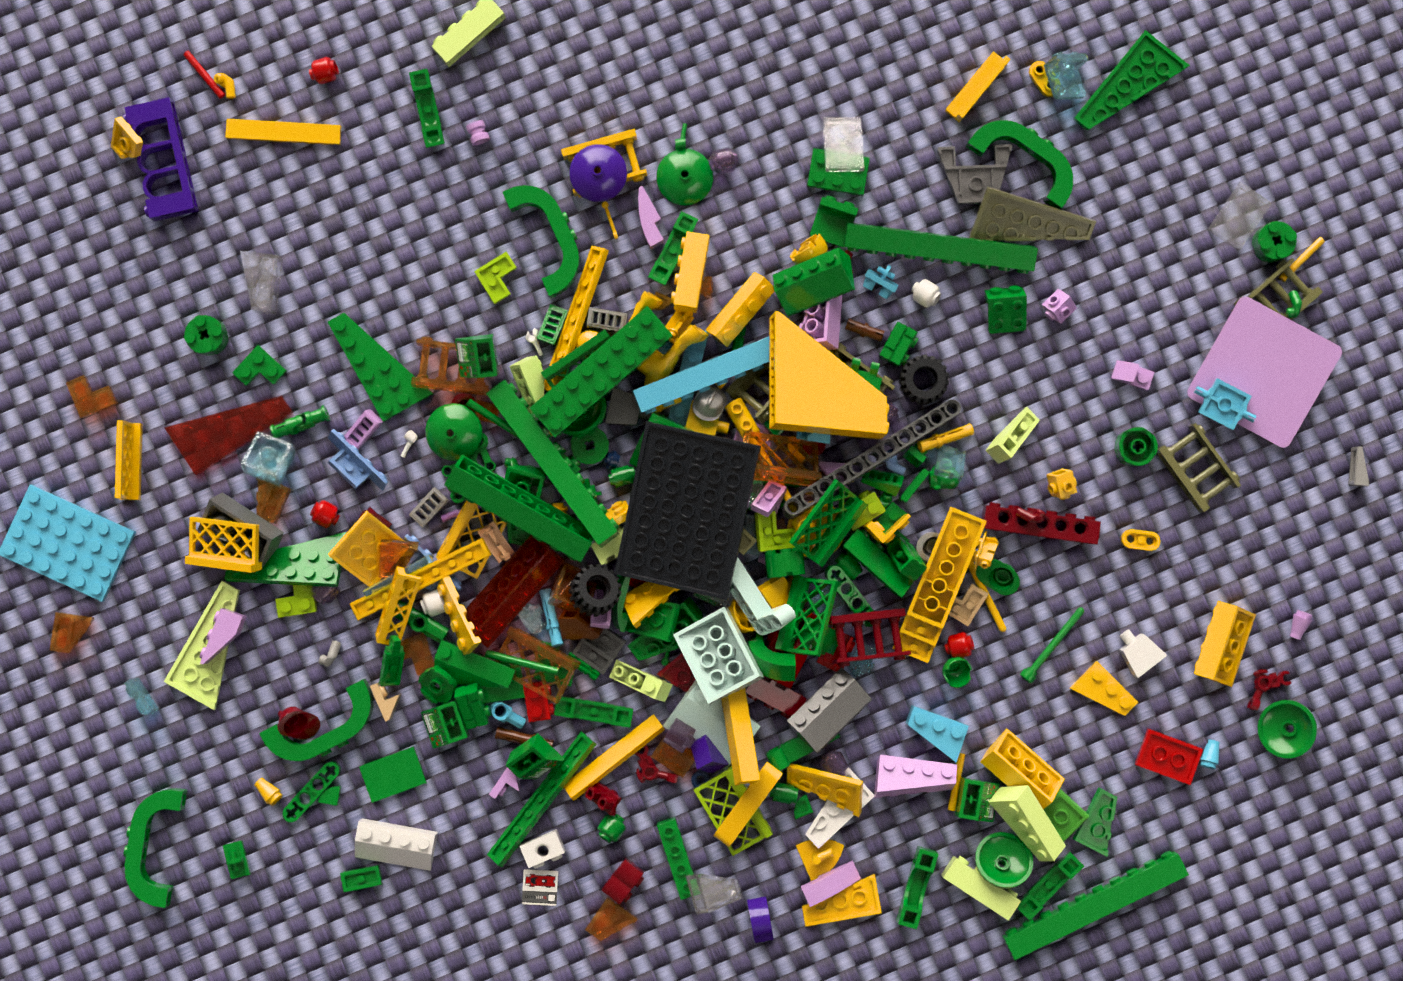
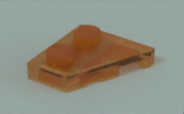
M257 474V515L276 524L292 489Z

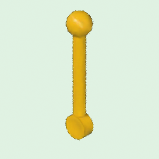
M604 201L602 202L601 206L605 209L614 238L618 239V235L608 209L609 203Z

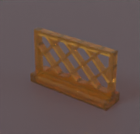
M744 431L743 442L749 443V438H755L760 443L759 446H762L769 453L765 458L759 454L760 462L757 464L754 480L809 487L822 479V473L819 472L818 442L796 439L795 437ZM768 440L774 441L778 447L772 450L765 442ZM791 443L796 449L791 453L784 444ZM804 445L812 446V453L810 455L802 448ZM779 448L787 455L783 460L775 453ZM797 451L806 458L801 463L793 455ZM772 456L779 464L771 466L766 459ZM790 458L796 467L789 468L784 462ZM808 461L813 466V471L807 470L802 464Z
M510 626L507 631L508 635L499 653L504 654L506 651V655L510 656L520 653L521 658L526 659L524 651L530 649L535 655V659L531 661L540 663V660L547 658L550 660L551 666L555 667L554 663L559 665L557 668L563 667L569 671L566 678L559 680L558 676L554 675L556 681L546 684L545 672L539 671L530 675L529 669L524 667L526 677L519 678L515 673L513 678L516 682L558 704L572 675L578 669L581 662L518 627ZM511 639L516 641L519 647L518 651L510 653L508 647ZM510 664V668L513 669L521 667L518 665L514 666V664ZM540 675L543 686H533L531 677ZM557 684L558 693L556 697L549 694L548 686Z

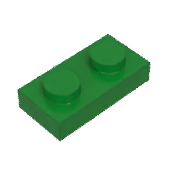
M379 865L340 873L343 892L383 884Z

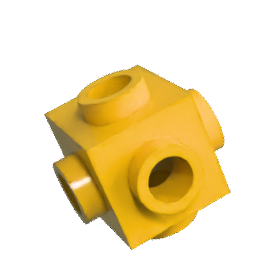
M1062 468L1046 474L1048 491L1051 496L1065 500L1070 498L1072 494L1077 493V481L1073 476V471Z

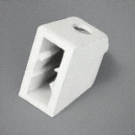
M1128 629L1120 635L1126 645L1119 651L1132 675L1136 678L1142 676L1167 656L1145 634H1139L1135 637Z

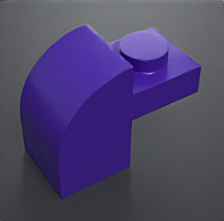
M766 896L747 900L755 943L774 940Z

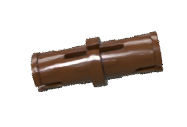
M848 318L845 330L860 334V337H868L881 342L885 332L884 330L869 326L866 322L863 324Z

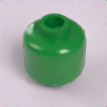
M618 814L614 816L605 815L597 827L598 835L608 843H611V841L617 842L626 830V826L623 823L624 819Z

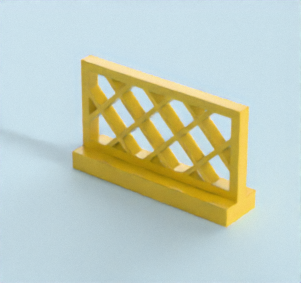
M117 420L115 498L119 500H141L143 424Z
M465 501L435 557L440 559L462 548L459 540L463 535L469 534L471 542H474L472 533L485 527L483 526L481 516L489 513H479L478 504ZM491 512L496 526L498 527L501 524L499 530L502 533L507 523L503 521L496 522L495 515ZM478 517L481 527L470 530V519ZM489 556L482 559L481 563L478 561L479 567L475 573L469 571L468 567L460 571L478 579Z
M189 517V555L185 556V564L249 573L262 570V562H258L259 525ZM196 522H200L204 527L201 533L196 529ZM214 524L221 530L217 535L211 530ZM231 526L237 532L233 538L227 531ZM246 529H252V538L250 540L243 533ZM206 532L212 538L209 544L202 537ZM223 534L229 541L225 546L219 540ZM239 536L246 543L242 548L235 542ZM198 540L204 547L201 552L196 551V542ZM214 543L220 548L217 554L210 548ZM230 545L237 551L234 556H231L227 551ZM247 547L252 551V558H248L243 552Z

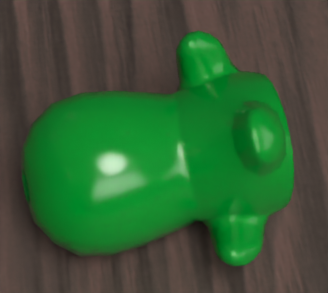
M937 464L934 465L928 475L929 489H955L959 484V474L955 470L939 472V466Z

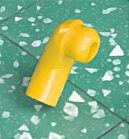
M224 73L215 74L214 82L225 88L226 98H236L234 80Z

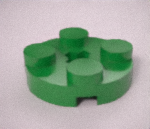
M596 428L586 435L573 436L571 439V450L579 462L594 465L606 457L609 451V441L606 434L601 429ZM594 441V450L590 449L587 451L585 442Z
M439 665L426 669L418 680L419 683L421 682L422 688L420 691L423 696L436 704L438 702H443L442 704L449 702L455 695V689L458 685L456 679L452 678Z

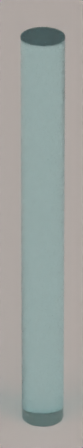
M430 554L405 567V573L410 574L433 562V558ZM394 574L364 589L363 594L367 597L390 585Z

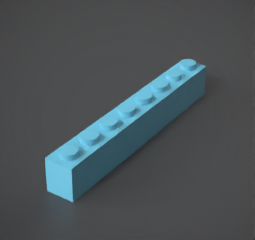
M769 336L632 390L640 412L645 411L647 415L657 411L656 407L663 404L664 407L674 404V399L679 397L682 400L690 398L694 391L699 390L702 393L709 390L712 384L717 383L720 386L728 382L727 378L735 376V379L745 376V371L753 369V372L764 368L763 364L769 362Z

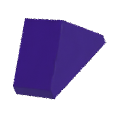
M707 735L691 742L690 746L698 770L715 773L728 766L727 760Z

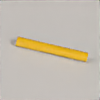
M1319 237L1289 266L1293 272L1325 243L1323 238ZM1284 272L1279 276L1283 282L1288 279Z
M959 753L956 762V784L951 790L948 810L951 811L956 810L965 759L964 753Z

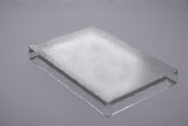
M823 117L826 172L864 171L861 117Z
M1239 182L1207 230L1239 251L1272 203L1242 182Z

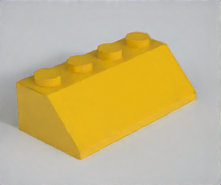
M1218 601L1213 609L1211 623L1207 627L1205 641L1201 645V653L1195 664L1194 674L1232 687L1256 614L1241 607Z
M1007 728L988 748L980 761L1007 786L1028 785L1043 809L1053 802L1065 780Z

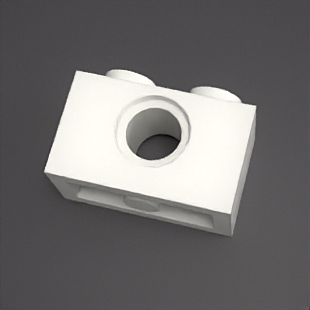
M557 829L520 845L528 868L533 866L534 869L545 865L544 861L549 859L556 861L562 858V854L566 851ZM542 845L546 846L549 853L542 855L539 853L538 848Z

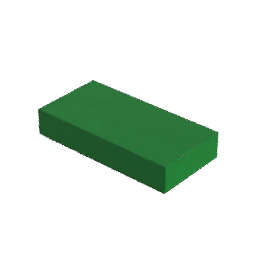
M921 469L899 497V500L906 503L930 472L926 469Z

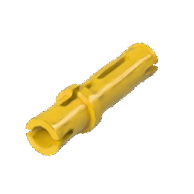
M969 423L941 434L936 433L930 438L917 441V447L921 453L934 448L939 449L942 448V445L974 435V429Z

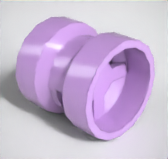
M483 120L472 122L466 126L468 133L472 136L470 140L474 146L490 140L489 134L485 132L486 126Z

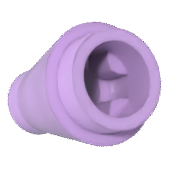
M1297 610L1296 614H1293L1289 636L1301 640L1312 622V615Z

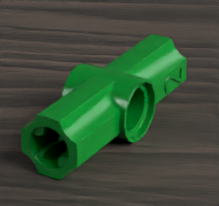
M402 600L398 601L400 608L407 605ZM412 607L407 624L414 631L421 632L441 643V640L446 638L450 629L432 619L428 614L425 615L424 612H420ZM401 613L394 616L401 621L403 620ZM417 617L424 620V626L417 624Z

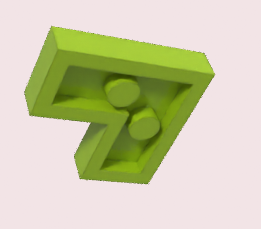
M506 251L474 272L494 304L511 295L501 278L516 270L517 267Z
M772 511L769 517L757 512L755 513L758 551L795 548L789 543L795 534V529L777 530L775 511Z
M293 585L294 596L275 599L278 618L318 612L314 586Z

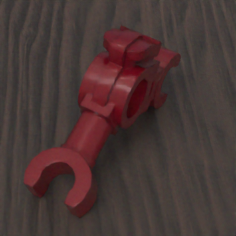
M1266 669L1253 672V675L1256 677L1254 680V689L1256 690L1253 697L1249 700L1247 708L1258 711L1263 693H1266L1271 688L1279 687L1280 684L1290 685L1291 681L1285 682L1283 680L1285 674H1290L1289 671H1281L1278 675H1276V672L1264 675V673H1268Z
M647 745L644 746V753L641 754L638 751L635 753L640 758L637 762L642 768V773L637 768L636 775L641 783H644L645 780H657V778L677 783L679 775L659 771L651 755L648 756L649 748Z

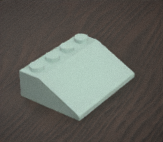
M722 607L673 634L708 704L744 689L764 678L730 610L726 607Z
M695 680L663 726L689 745L691 742L707 735L729 763L728 766L723 768L726 770L731 764L722 701L719 699L708 704ZM750 717L754 736L761 726Z

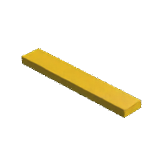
M227 119L225 138L341 145L342 126Z
M654 714L573 776L564 786L570 798L575 801L589 787L594 786L662 733L665 728Z

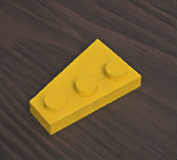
M1095 661L1070 687V689L1124 716L1138 703L1098 661Z

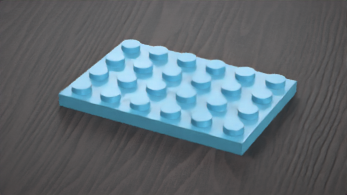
M30 484L0 547V556L104 602L136 531Z

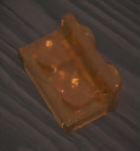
M666 732L651 755L653 759L682 778L695 761L691 746L686 745L677 736Z

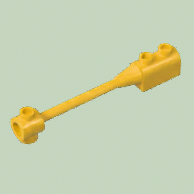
M742 398L731 401L725 406V410L743 441L761 446L759 456L773 481L785 486L765 451L766 449L760 434L761 431ZM788 489L783 497L785 501L792 497ZM788 505L791 512H797L794 505ZM808 513L799 515L791 522L796 531L807 518ZM813 521L810 524V528L816 527ZM805 535L801 536L800 539H805Z

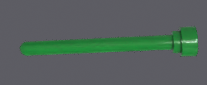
M1079 607L1032 666L1022 670L1019 675L1030 684L1034 682L1038 669L1084 614L1082 607Z

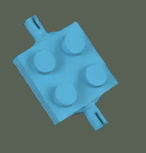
M1218 378L1215 379L1208 391L1199 386L1195 388L1197 390H1194V393L1203 397V403L1198 413L1231 430H1234L1238 421L1242 418L1252 423L1256 419V415L1246 411L1247 404L1252 396Z

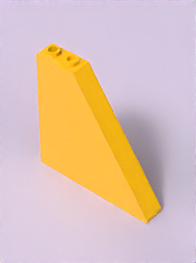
M775 311L769 318V429L871 439L883 438L889 431V422H887L889 404L887 403V396L782 313Z

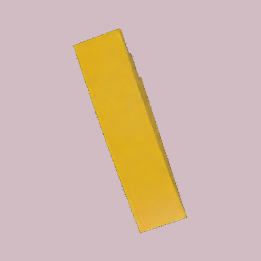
M950 506L926 564L927 569L922 574L900 628L902 651L911 650L909 656L926 663L929 662L987 522L986 520Z

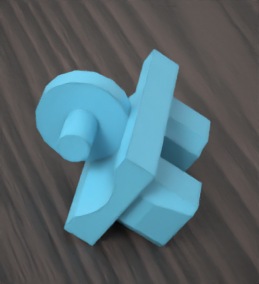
M888 265L886 269L880 266L877 268L876 271L881 274L869 268L865 274L866 278L863 286L872 290L875 283L882 285L879 295L887 299L892 292L895 293L899 284L890 280L894 279L895 274L889 272L892 266Z

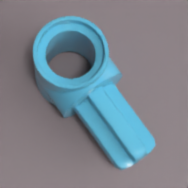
M497 701L490 706L491 715L495 719L503 723L507 721L519 729L525 725L526 719L513 712L512 707L505 703ZM503 706L504 713L497 716L495 714L496 707Z

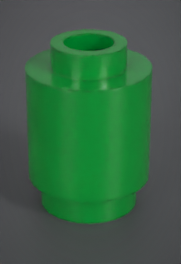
M625 465L612 469L611 474H608L611 486L615 485L618 488L632 484L635 477L634 466Z
M842 552L835 559L836 566L842 568L852 581L863 571L860 567L861 565L849 553L845 555Z
M777 782L770 791L769 796L775 802L796 804L798 788H795L794 785Z

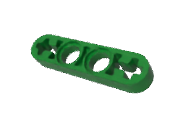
M830 565L826 568L825 577L827 580H836L838 582L836 578L831 577L832 570L838 571L836 575L841 581L838 584L837 594L853 614L861 613L863 610L864 612L874 611L842 568L836 565ZM847 583L850 586V591L847 594H843L841 587ZM859 598L861 606L855 609L852 606V602L854 599ZM863 622L864 626L872 627L870 622Z
M334 761L326 763L284 808L283 818L287 822L298 820L339 776L341 772L340 765ZM328 766H335L334 772L336 774H330L327 777L330 780L328 782L323 776L329 771ZM316 779L322 780L324 784L321 790H317L313 786V782ZM304 793L310 796L308 804H303L300 801V796ZM297 805H298L299 807H301V808H299V809L294 813V814L296 815V817H294V816L289 817V816H288V815H289L288 809H289V810H292V809H294Z

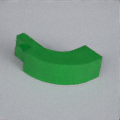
M756 632L755 637H752V641H748V647L763 676L780 681H795V654L777 653L769 650L764 644V635H759Z

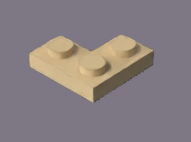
M971 583L962 599L956 596L949 615L969 626L987 598L988 592Z

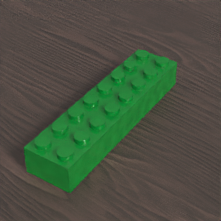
M648 306L645 307L530 407L531 411L555 438H558L674 336Z
M462 454L444 484L450 492L464 496L466 501L480 505L484 511L496 514L503 522L512 523L519 531L528 532L537 541L549 544L553 550L565 553L573 561L581 562L594 538L582 522Z

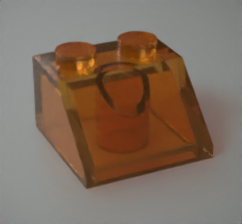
M563 563L558 569L547 604L564 610L579 611L578 607L576 609L573 607L574 601L570 602L569 598L572 594H569V589L571 588L569 585L582 569ZM587 582L586 584L587 592L591 597L594 596L597 587L595 582Z

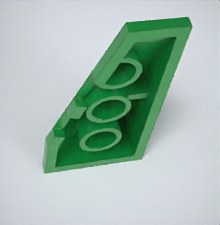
M691 597L680 604L674 634L704 618L702 611ZM640 635L627 646L638 661L680 648L674 636L672 643Z
M441 640L434 657V665H439L448 672L452 678L456 679L458 685L477 683L478 686L510 688L517 671L473 651L470 654L463 655L462 650L458 648L457 644Z

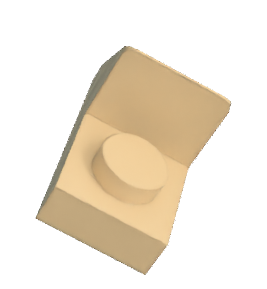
M379 682L371 685L370 688L385 722L392 719L401 694L387 699L388 691L385 686H380Z

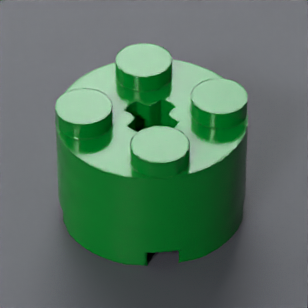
M1272 221L1254 234L1252 239L1254 253L1264 262H1278L1288 257L1294 251L1297 233L1284 222Z
M198 315L187 324L184 339L193 351L205 356H211L225 349L228 343V334L225 325L219 320L207 315ZM205 333L209 335L208 339L204 337Z
M1134 427L1123 431L1117 436L1114 450L1120 463L1130 467H1137L1149 463L1154 458L1158 450V443L1156 437L1147 429ZM1133 445H1139V449H1133Z
M796 547L764 551L767 578L805 574L804 554Z

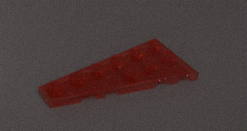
M278 396L164 428L194 474L198 476L269 429L270 425H275L293 413L284 397Z

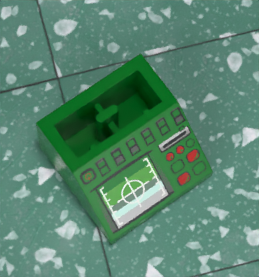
M494 334L455 338L460 377L484 378L498 376L499 369Z
M456 700L421 712L433 749L470 736Z
M537 733L510 752L506 767L519 779L536 780L563 762L564 758Z
M961 777L955 816L975 821L993 822L995 809L988 801L997 792L1000 784Z

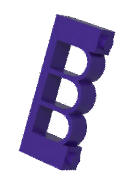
M170 97L124 107L126 112L123 114L124 120L130 124L138 136L149 126L167 123L171 137L170 140L147 145L143 144L141 156L137 157L139 168L147 174L143 180V191L150 198L145 200L146 206H144L146 216L155 222L198 212L199 209L175 102ZM173 148L177 165L158 170L147 169L146 160L150 154ZM179 174L182 186L181 192L153 196L152 185L155 180Z

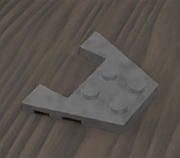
M1012 144L994 145L995 165L956 166L955 146L937 148V153L957 204H981L987 186L1000 190Z

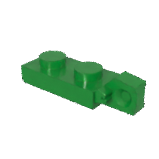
M390 635L389 646L385 647L379 679L380 686L400 685L405 652L398 635Z

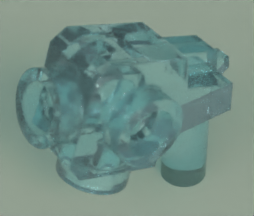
M524 602L518 606L517 615L531 634L534 633L537 636L538 633L546 629V621L543 622L541 620V615L544 612L539 604L534 605L533 603Z
M864 642L865 654H876V648ZM856 648V651L852 654L851 657H857V656H858L857 648ZM872 660L850 662V666L847 667L851 675L861 677V675L866 673L870 674L875 663Z

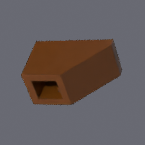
M565 609L559 616L558 622L562 639L578 640L588 638L589 640L599 638L604 628L590 627V617L586 616V612L581 614L579 612L580 609Z

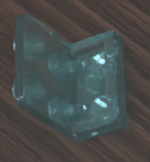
M1058 52L1052 55V58L1043 65L1055 99H1082L1086 96L1078 69L1089 60L1087 53L1072 52L1070 54H1063Z

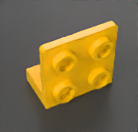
M904 514L885 533H883L885 529L879 522L869 521L863 527L879 544H888L896 536L894 532L897 529L902 530L910 523L908 519L911 516Z

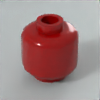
M324 57L311 63L309 74L312 80H316L318 84L323 85L335 81L339 70L335 60Z
M325 500L316 502L310 512L312 522L323 528H329L331 524L335 526L340 517L337 514L338 507Z
M965 632L950 635L947 640L948 643L945 644L947 654H951L952 657L971 656L972 650H975L971 635H967Z

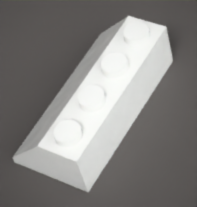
M362 818L358 821L355 837V857L431 871L438 832Z

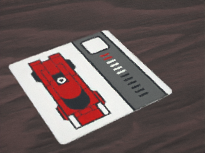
M524 869L522 904L556 906L558 871Z

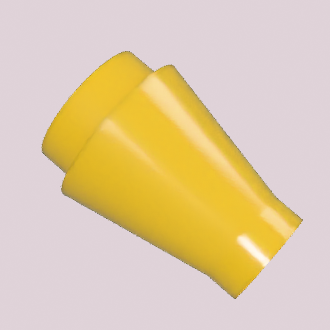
M263 777L254 784L266 804L273 806L283 796L280 793V789L267 782Z

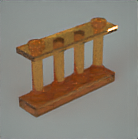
M431 337L416 339L417 346H422L419 374H417V377H412V387L488 396L486 393L490 388L484 382V378H477L474 384L467 383L465 377H460L459 368L458 377L455 379V382L447 381L446 371L449 350H456V343L433 341ZM430 347L441 348L439 373L436 379H428L427 376Z

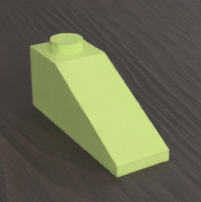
M537 355L526 357L509 366L522 397L529 405L527 409L531 414L533 412L530 407L544 396V377L541 374L543 371L542 363Z
M1025 407L995 437L985 451L998 464L1012 458L1040 420L1028 407Z

